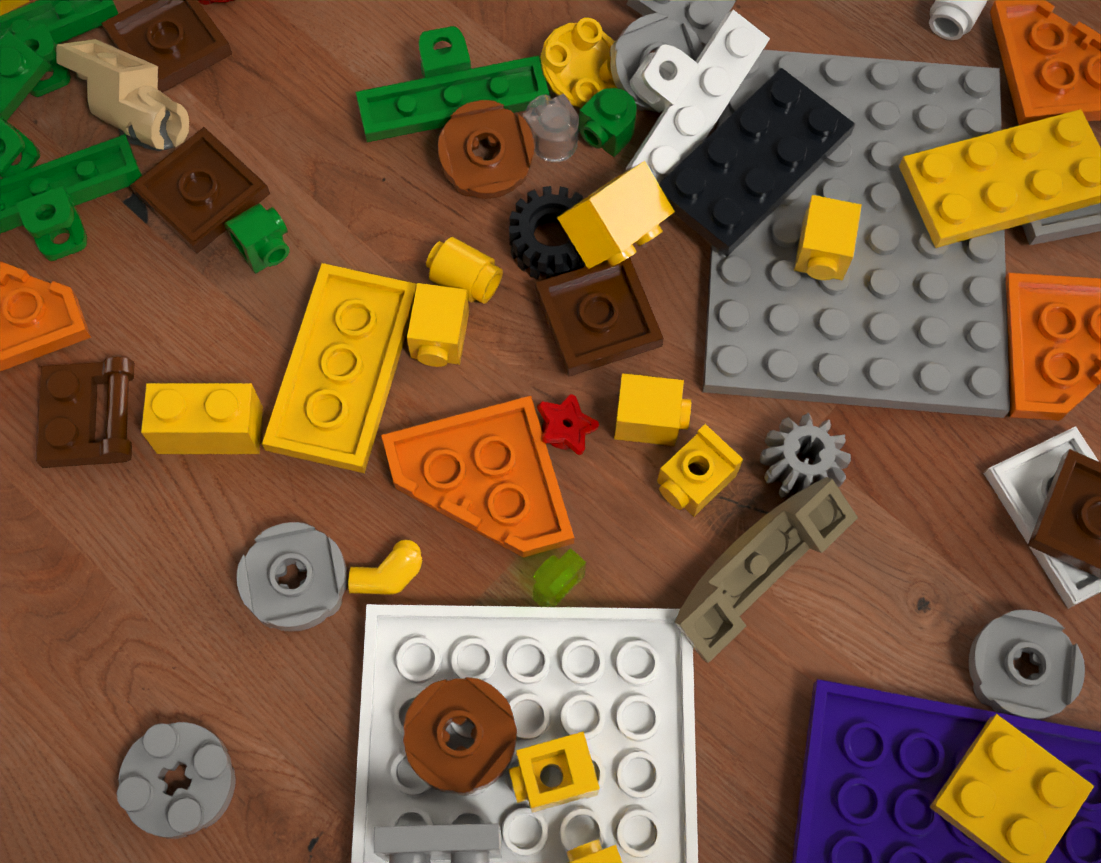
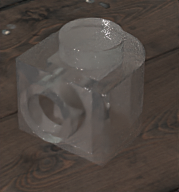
M564 93L553 99L545 94L532 100L527 106L526 112L523 113V118L529 125L533 135L534 152L541 159L549 162L567 160L575 153L578 147L579 117L576 110Z

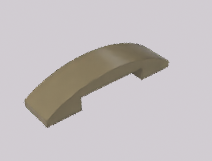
M825 477L793 495L766 514L742 534L714 562L696 584L681 607L674 623L702 660L709 663L746 627L740 616L809 549L823 553L858 519L834 480Z

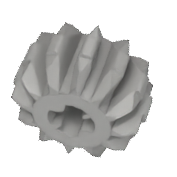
M809 413L802 416L799 425L787 417L782 420L779 426L780 431L772 430L767 434L765 443L768 448L762 450L760 462L770 467L764 476L766 483L777 481L783 483L779 490L781 498L788 496L791 489L798 493L825 477L833 479L838 487L843 484L846 475L842 469L848 467L851 462V454L840 450L846 442L845 434L834 436L828 434L831 428L830 419L823 421L819 427L813 426ZM797 453H802V459L806 455L810 456L814 461L813 464H808V458L805 459L804 463L796 457Z

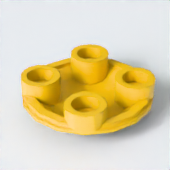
M584 17L578 23H568L554 29L544 41L540 57L543 75L552 91L566 103L582 108L599 91L607 88H617L613 81L610 67V49L615 41L602 30L601 25L595 19Z

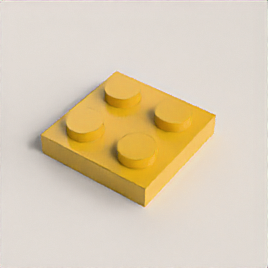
M996 714L989 718L930 805V808L1002 863H1045L1094 788V785Z

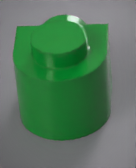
M607 88L596 93L579 110L578 131L585 141L592 147L602 148L615 157L631 141L634 135L637 112L634 98L628 92L618 88Z
M258 203L224 223L225 229L236 249L255 274L268 266L278 265L286 259L290 252L288 245L283 239V235L288 233L287 227L273 207L266 210Z

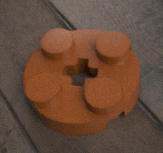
M491 100L467 103L459 107L451 115V119L445 124L438 139V157L445 177L461 195L482 199L497 198L514 191L517 186L522 185L527 179L534 156V140L531 129L524 118L518 113L516 116L512 111L505 109L504 104ZM488 139L490 146L498 145L500 151L493 154L492 160H483L482 156L474 155L473 150L479 148V140Z
M465 677V679L456 678L449 681L444 679L434 682L416 696L406 713L403 742L408 762L415 773L426 784L436 790L463 796L473 794L475 791L487 788L495 783L508 769L514 757L517 728L511 706L495 687L483 680ZM466 721L472 723L474 728L470 735L475 741L468 749L462 745L455 750L449 748L447 744L451 737L446 731L447 726L452 722L457 726H462Z

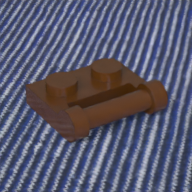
M111 357L103 362L41 366L36 462L42 468L123 463L132 459V442L127 440L129 381L134 379V361L124 357ZM97 384H108L106 439L95 443Z

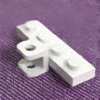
M732 10L725 15L696 61L678 48L666 44L660 46L656 52L646 55L630 79V86L634 93L657 112H663L626 167V170L645 161L658 184L706 139L770 38L735 10Z

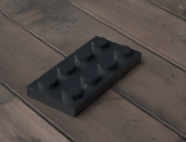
M780 68L659 183V186L673 207L674 214L727 257L852 134L855 123L786 70Z

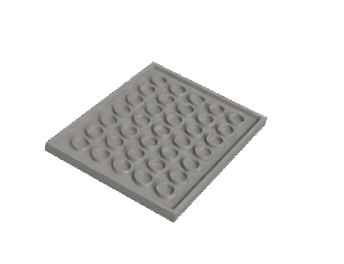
M762 50L718 118L717 128L780 68L786 70L853 121L855 126L852 134L727 257L712 244L710 245L703 392L1004 418L1010 411L1005 230L935 248L899 168L903 156L1000 131V68ZM812 195L862 204L854 256L843 280H817L810 277L807 273L794 271L802 222Z

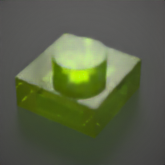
M571 548L560 559L555 555L549 557L533 576V579L536 581L533 585V600L541 607H555L584 578L586 561Z

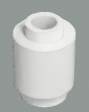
M935 0L930 9L931 18L929 26L936 35L943 39L958 40L964 34L971 31L988 0Z

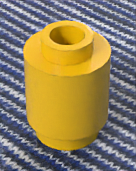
M450 237L444 243L441 241L437 242L430 251L426 261V267L430 269V281L439 286L467 289L468 301L471 303L475 300L483 304L487 303L497 290L503 275V269L495 265V260L492 257L454 237Z

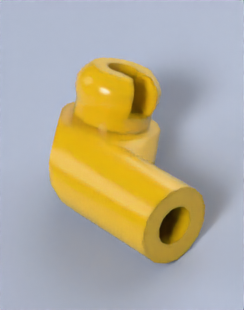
M401 540L393 546L392 552L378 568L350 567L349 593L393 595L401 592L420 571L423 561L420 547L411 540Z

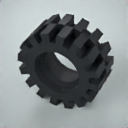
M551 186L543 187V196L539 197L534 189L527 193V203L521 198L516 203V212L512 211L509 218L511 255L513 259L517 258L518 267L523 272L530 267V277L538 280L540 273L545 272L546 279L555 277V273L564 274L571 272L572 269L577 270L585 267L584 261L571 240L560 246H546L539 243L534 236L538 226L549 222L560 223L557 217L583 200L581 194L575 192L570 199L568 198V188L560 186L559 195L552 194Z

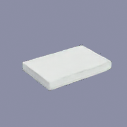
M1076 426L988 468L984 473L1027 544L1033 533L1062 455L1071 449L1098 461ZM1030 547L1068 609L1101 592L1100 578Z

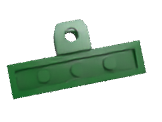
M37 0L0 16V38L8 30L52 65L47 72H53V75L47 80H40L30 92L35 97H41L68 85L71 79L69 69L57 64L56 45L102 26V22L119 13L113 0Z
M455 26L421 33L419 52L422 79L356 92L367 142L445 127V124L451 119V115L459 107L479 100L499 102L504 104L505 109L513 113L550 106V94L546 78L543 75L540 55L471 69V61L465 38L462 32ZM440 41H446L451 45V47L434 50V45Z
M8 30L0 38V177L2 178L32 168L40 158V151L36 144L14 125L7 122V120L52 66ZM22 153L21 161L17 165H11L18 155Z
M121 135L0 179V233L24 225L28 233L34 237L42 255L49 261H55L85 249L87 234L81 216L75 206L128 187L142 176L126 135ZM62 233L70 234L66 242L62 244L53 243L57 235Z

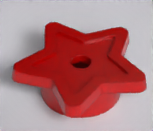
M570 394L560 405L544 401L537 405V409L544 419L542 424V441L545 444H551L555 448L562 450L571 449L577 455H582L585 451V436L596 431L599 427V422L581 412L577 397ZM563 421H568L571 427H566Z

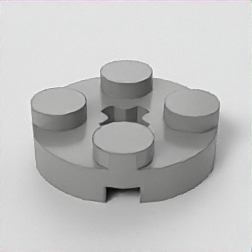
M662 13L648 14L632 22L622 31L610 49V67L613 81L618 89L628 92L634 98L637 110L640 111L649 110L657 112L640 99L630 86V79L650 51L656 52L662 45H671L684 52L694 61L697 60L703 51L701 41L691 27L685 23L680 24L676 20L668 18L669 15Z
M300 522L275 525L258 535L254 539L256 543L249 549L247 555L243 554L237 569L238 591L243 603L264 626L288 632L302 631L322 623L327 617L334 615L340 609L342 596L347 586L346 563L337 544L324 533L317 531L315 527ZM291 564H296L300 572L307 571L306 579L300 581V586L296 589H290L287 584L279 585L278 583L279 577L287 574V566Z
M1014 610L990 621L974 638L969 652V672L974 683L973 690L977 699L982 704L991 706L997 713L1043 720L1060 713L1079 695L1085 677L1083 655L1077 643L1072 645L1069 637L1062 632L1065 628L1056 619L1037 611ZM1022 652L1030 654V663L1039 667V673L1031 674L1027 679L1020 676L1019 670L1015 669L1013 660L1020 658Z
M187 722L156 724L149 728L144 736L139 738L127 752L119 772L117 801L126 810L131 821L142 830L167 839L188 837L186 835L195 834L202 828L206 829L217 822L227 810L236 784L235 770L232 767L231 757L224 743L216 735L199 725ZM179 765H186L184 775L191 779L190 786L187 790L178 788L173 796L166 793L168 784L164 781L166 773L169 770L175 771Z

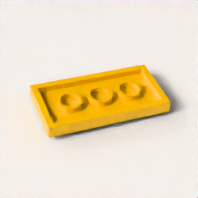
M1081 109L903 156L899 165L935 248L1101 203V147Z
M321 263L262 442L265 451L365 474L408 331L416 283Z

